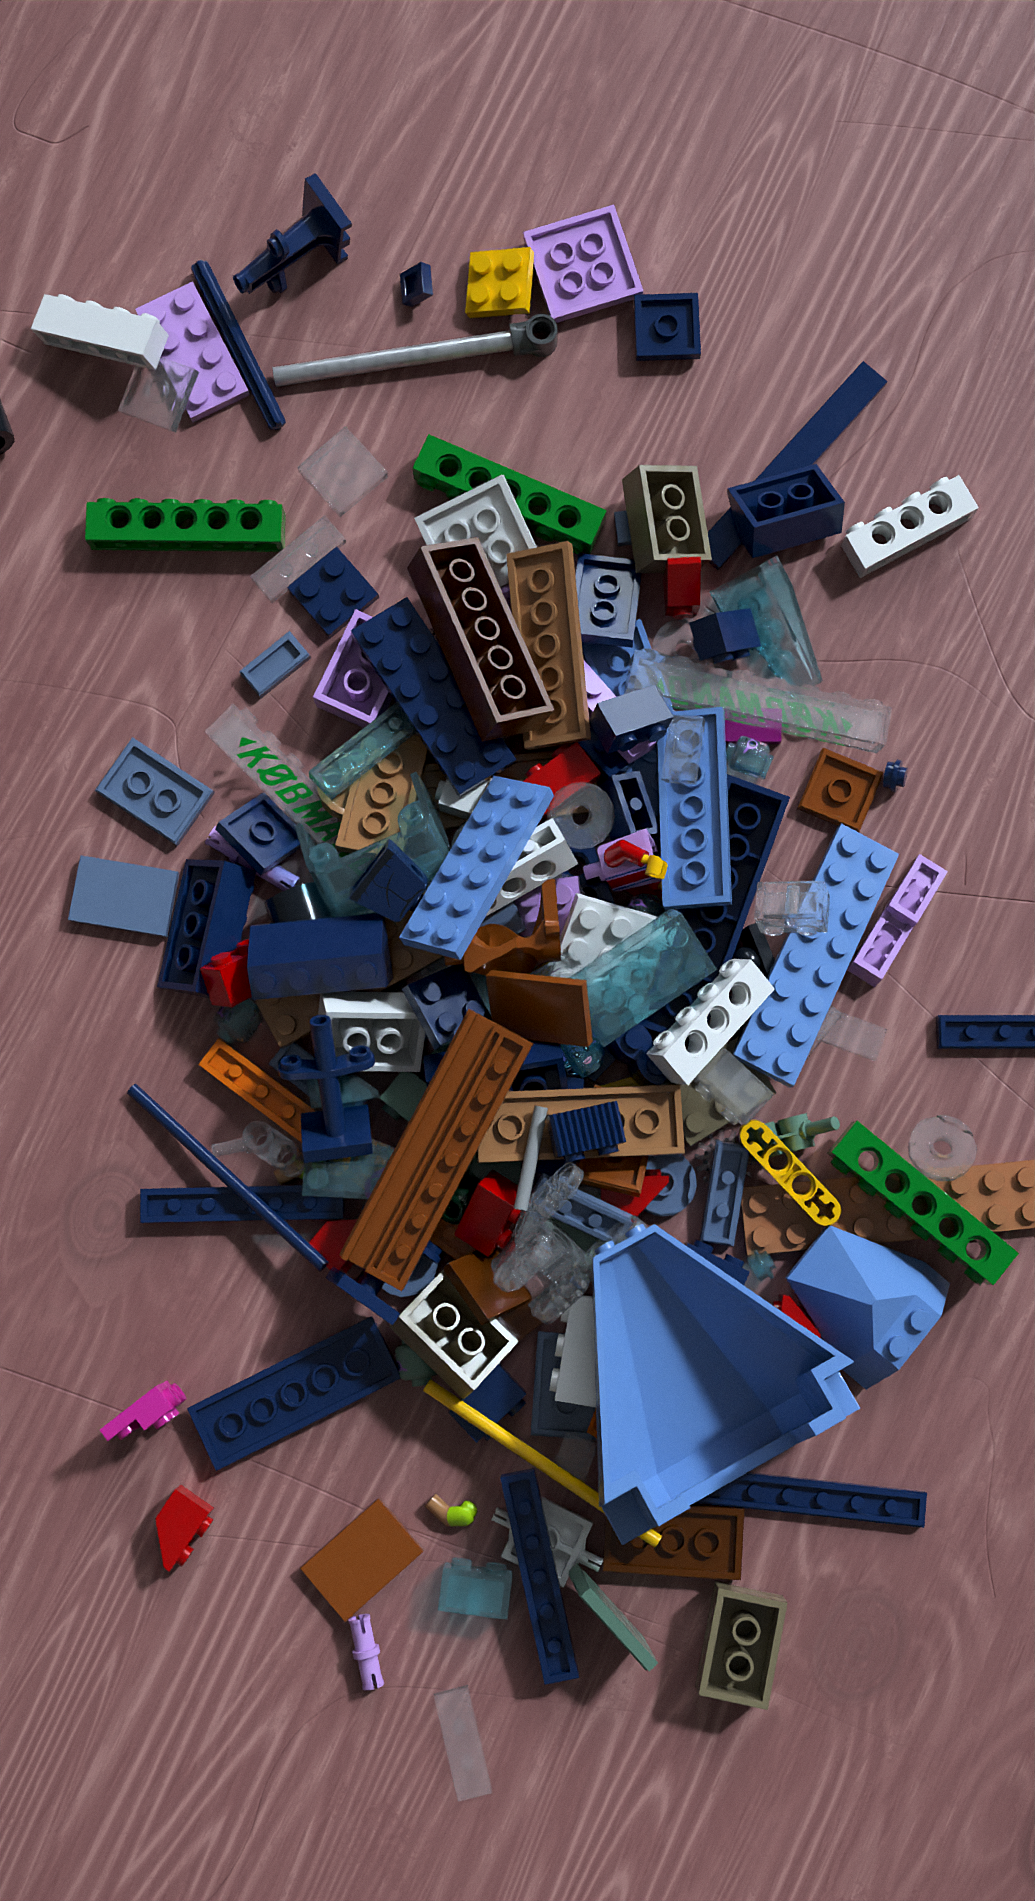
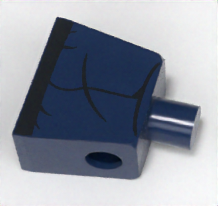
M388 839L351 887L349 899L392 921L400 922L409 910L414 913L423 897L422 893L427 887L428 877L392 840Z

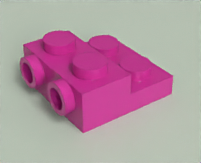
M167 1380L148 1391L102 1427L100 1432L109 1441L116 1436L122 1440L140 1427L146 1430L154 1425L156 1430H158L180 1414L176 1408L187 1398L176 1383L171 1385Z

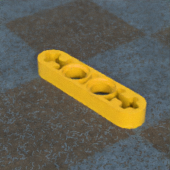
M755 1119L743 1123L738 1133L741 1144L801 1208L820 1225L828 1226L837 1222L841 1214V1207L837 1199L768 1126ZM750 1127L754 1130L761 1127L763 1131L760 1133V1137L767 1144H769L771 1139L775 1141V1144L765 1149L761 1157L757 1154L758 1151L763 1150L761 1146L755 1141L750 1143L746 1141L749 1138V1134L746 1131ZM778 1150L783 1151L787 1156L786 1165L778 1170L771 1168L768 1162L771 1153ZM800 1175L807 1176L811 1184L810 1189L804 1194H797L792 1189L794 1178ZM818 1188L822 1192L816 1196L824 1204H828L830 1201L832 1203L829 1208L832 1214L829 1217L825 1215L818 1217L817 1214L820 1210L811 1200L808 1206L804 1204L805 1201L815 1195Z

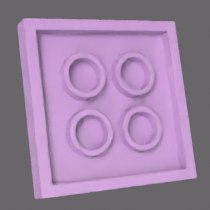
M614 205L523 232V240L526 247H531L534 252L533 269L548 314L556 323L634 300V295L643 294V288Z

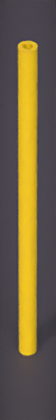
M431 1379L423 1389L425 1393L604 1513L602 1507H599V1493ZM650 1529L638 1537L655 1548L662 1535Z

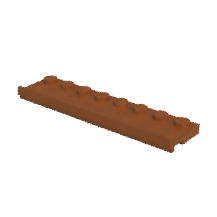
M468 1009L339 1254L342 1259L349 1260L365 1269V1272L400 1291L404 1290L534 1043Z

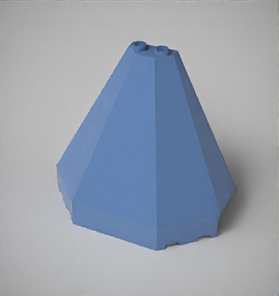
M643 1224L636 1226L625 1233L626 1240L617 1245L612 1240L595 1249L596 1256L592 1258L599 1507H602L622 1545L646 1531L664 1524L690 1509V1505L794 1445L817 1436L846 1419V1416L860 1409L839 1372L841 1369L854 1363L853 1360L655 1224L648 1228H645Z

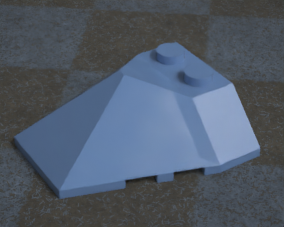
M831 1225L826 1226L785 1277L804 1310L817 1327L822 1340L854 1361V1363L842 1370L866 1390L897 1372L942 1316L950 1283L926 1262Z

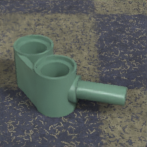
M807 1113L781 1119L777 1123H774V1121L765 1123L791 1152L815 1146L814 1138L816 1135L834 1131L840 1127L839 1120L835 1116L811 1122L808 1120ZM750 1127L746 1131L749 1134L748 1143L755 1141L761 1146L763 1150L757 1152L761 1157L765 1149L775 1144V1141L771 1139L769 1144H767L760 1137V1133L763 1131L761 1127L757 1130ZM774 1151L769 1158L781 1155L783 1151Z

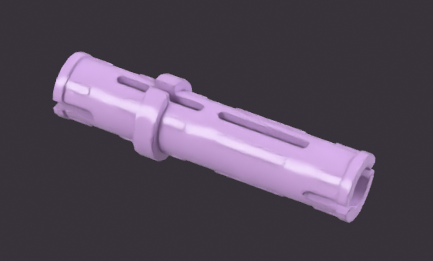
M215 826L208 835L211 838H207L205 844L229 857L230 863H238L243 867L254 870L215 830ZM278 864L261 876L256 872V875L282 891L295 887V884H298L300 881L299 876L292 874Z

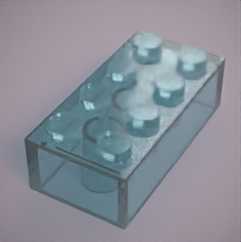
M671 908L569 978L587 981L592 1036L605 1047L715 972L717 968L682 913Z

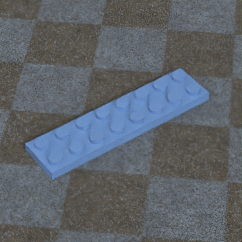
M842 823L837 827L768 974L767 980L775 990L748 1018L730 1057L789 1088L795 1085L899 856L898 853Z

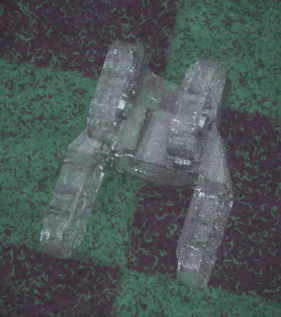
M573 1162L564 1164L530 1196L527 1212H520L513 1231L514 1240L491 1262V1268L495 1275L494 1284L507 1293L519 1290L525 1284L532 1297V1301L528 1304L531 1307L532 1315L546 1325L559 1318L587 1290L590 1281H592V1258L596 1256L595 1249L612 1240L615 1245L626 1240L625 1233L638 1225L643 1224L647 1228L643 1221L637 1216L632 1215L624 1223L618 1221L604 1234L607 1236L604 1241L599 1239L586 1252L576 1245L575 1241L561 1226L549 1219L577 1193L578 1187L582 1182L584 1172Z

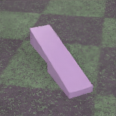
M919 854L847 970L875 987L883 979L948 871Z

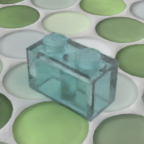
M452 1558L451 1563L444 1562L438 1611L507 1620L512 1571L506 1570V1565L493 1562L486 1563L485 1567L472 1566L471 1560L463 1558Z

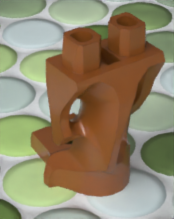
M548 879L541 884L540 908L531 935L521 937L511 929L499 924H488L479 927L461 960L444 956L445 965L464 964L465 971L486 976L490 970L528 974L543 963L561 961L555 879Z

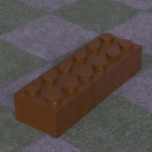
M475 537L420 546L407 570L481 741L484 742L540 729L555 710L479 538Z

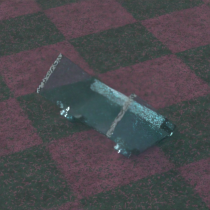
M417 772L410 774L418 800L406 805L400 811L398 825L401 832L340 858L338 851L333 845L328 843L317 845L301 823L295 825L306 866L333 917L375 913L349 899L351 887L388 839L392 840L428 877L427 887L423 893L428 889L451 850L435 800Z

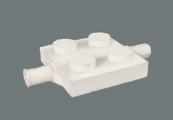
M541 1496L560 1586H565L569 1577L568 1571L577 1563H581L598 1572L603 1558L585 1550L586 1538L593 1525V1521ZM497 1507L491 1521L509 1528V1539L501 1557L519 1565L508 1512Z

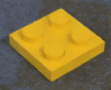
M531 247L470 252L465 313L469 318L530 313L534 252Z

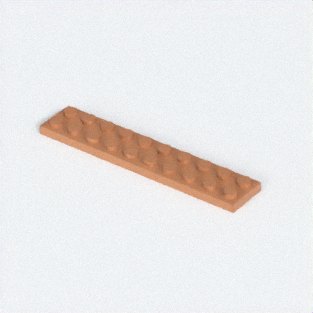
M1035 1160L920 1171L993 1232L1035 1228ZM891 1173L886 1177L885 1186L891 1193L897 1192L901 1182L897 1175ZM856 1177L819 1180L837 1199L841 1207L839 1219L831 1226L874 1243L921 1239L910 1229L913 1225L904 1216L900 1219L894 1217L883 1207L886 1202L877 1194L871 1197L857 1186L860 1180ZM810 1181L792 1183L793 1191L797 1194L806 1193L810 1189ZM780 1184L743 1187L741 1216L745 1253L747 1256L807 1250L826 1227L815 1222ZM818 1188L815 1195L805 1201L804 1204L808 1206L811 1200L820 1210L817 1214L818 1217L821 1215L829 1217L832 1214L829 1209L832 1203L830 1201L828 1204H824L816 1196L822 1192ZM920 1195L913 1199L912 1208L914 1212L922 1215L927 1209V1202ZM946 1217L941 1220L939 1231L945 1237L950 1236L953 1233L954 1225Z

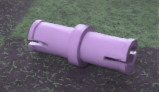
M360 1614L357 1620L356 1616L348 1619L355 1646L352 1654L354 1660L358 1661L362 1689L373 1690V1684H376L377 1688L384 1685L377 1656L380 1653L379 1644H375L370 1614Z

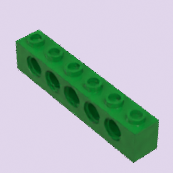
M428 434L412 468L414 480H416L419 486L429 491H434V489L446 493L450 500L472 490L473 488L470 485L474 481L481 480L486 483L500 475H504L512 494L517 497L515 501L528 529L535 531L537 537L548 542L556 540L558 542L568 541L572 543L573 553L575 554L582 552L591 554L606 521L607 510L430 434ZM446 468H454L458 471L452 477H445L441 474ZM539 505L544 507L546 512L542 515H534L529 510L533 506ZM564 518H570L576 524L571 528H564L559 522Z
M99 498L96 502H87L85 540L91 550L285 552L286 514L283 505L273 500H260L258 504H245L244 501L237 499L227 500L226 503H213L207 499H197L193 503H181L176 499H163L161 503H148L147 500L140 498L130 499L129 502H116L110 498ZM122 518L129 519L125 527L115 528L118 520ZM152 519H161V523L157 528H147V524ZM223 519L227 521L221 529L211 528L216 520ZM183 520H194V523L190 528H179V525ZM249 520L259 521L258 526L252 530L243 528L244 524Z
M859 1121L851 1122L827 1152L833 1158L830 1162L832 1166L844 1175H847L848 1172L853 1174L860 1180L857 1186L871 1197L877 1194L886 1202L883 1207L898 1219L904 1216L913 1224L910 1229L924 1241L930 1238L940 1247L937 1249V1252L949 1262L954 1263L957 1260L967 1269L964 1271V1274L979 1286L983 1282L987 1285H994L1019 1254ZM862 1152H868L874 1158V1165L869 1171H865L859 1166L858 1158ZM891 1173L897 1175L901 1182L899 1190L895 1193L888 1191L885 1186L886 1177ZM918 1195L922 1196L927 1202V1209L922 1215L916 1214L912 1208L913 1199ZM946 1217L954 1225L953 1233L948 1237L943 1236L939 1231V1224ZM971 1240H976L981 1248L979 1256L975 1259H971L966 1253V1246Z

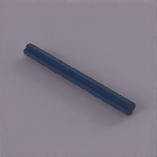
M198 260L191 266V271L268 428L276 431L286 424L281 409L209 263Z

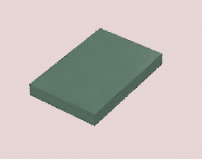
M577 1563L568 1571V1575L579 1597L646 1671L653 1669L658 1662L644 1636Z

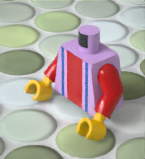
M647 829L599 846L597 851L600 861L583 866L588 885L606 880L613 891H622L643 885L654 891L662 890V879L665 878L668 867L667 863L661 859L659 848Z

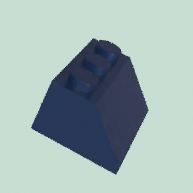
M817 464L727 488V495L739 539L752 558L842 533L845 502Z

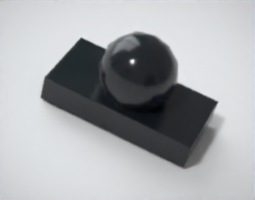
M756 922L742 929L740 938L744 947L735 950L732 959H751L767 979L775 959L761 924Z

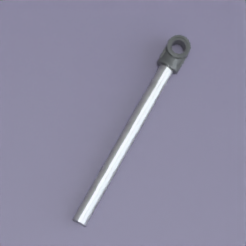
M537 314L528 321L509 324L510 330L278 366L273 367V376L276 387L510 350H513L514 356L533 354L538 357H546L551 355L557 347V324L551 316ZM540 331L549 334L546 339L534 337Z

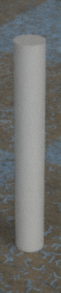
M534 1106L513 1208L515 1210L525 1212L528 1210L548 1108Z

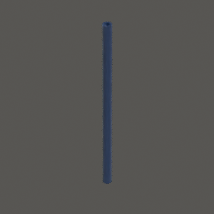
M137 1084L129 1088L127 1094L319 1272L328 1265L329 1261L142 1088Z

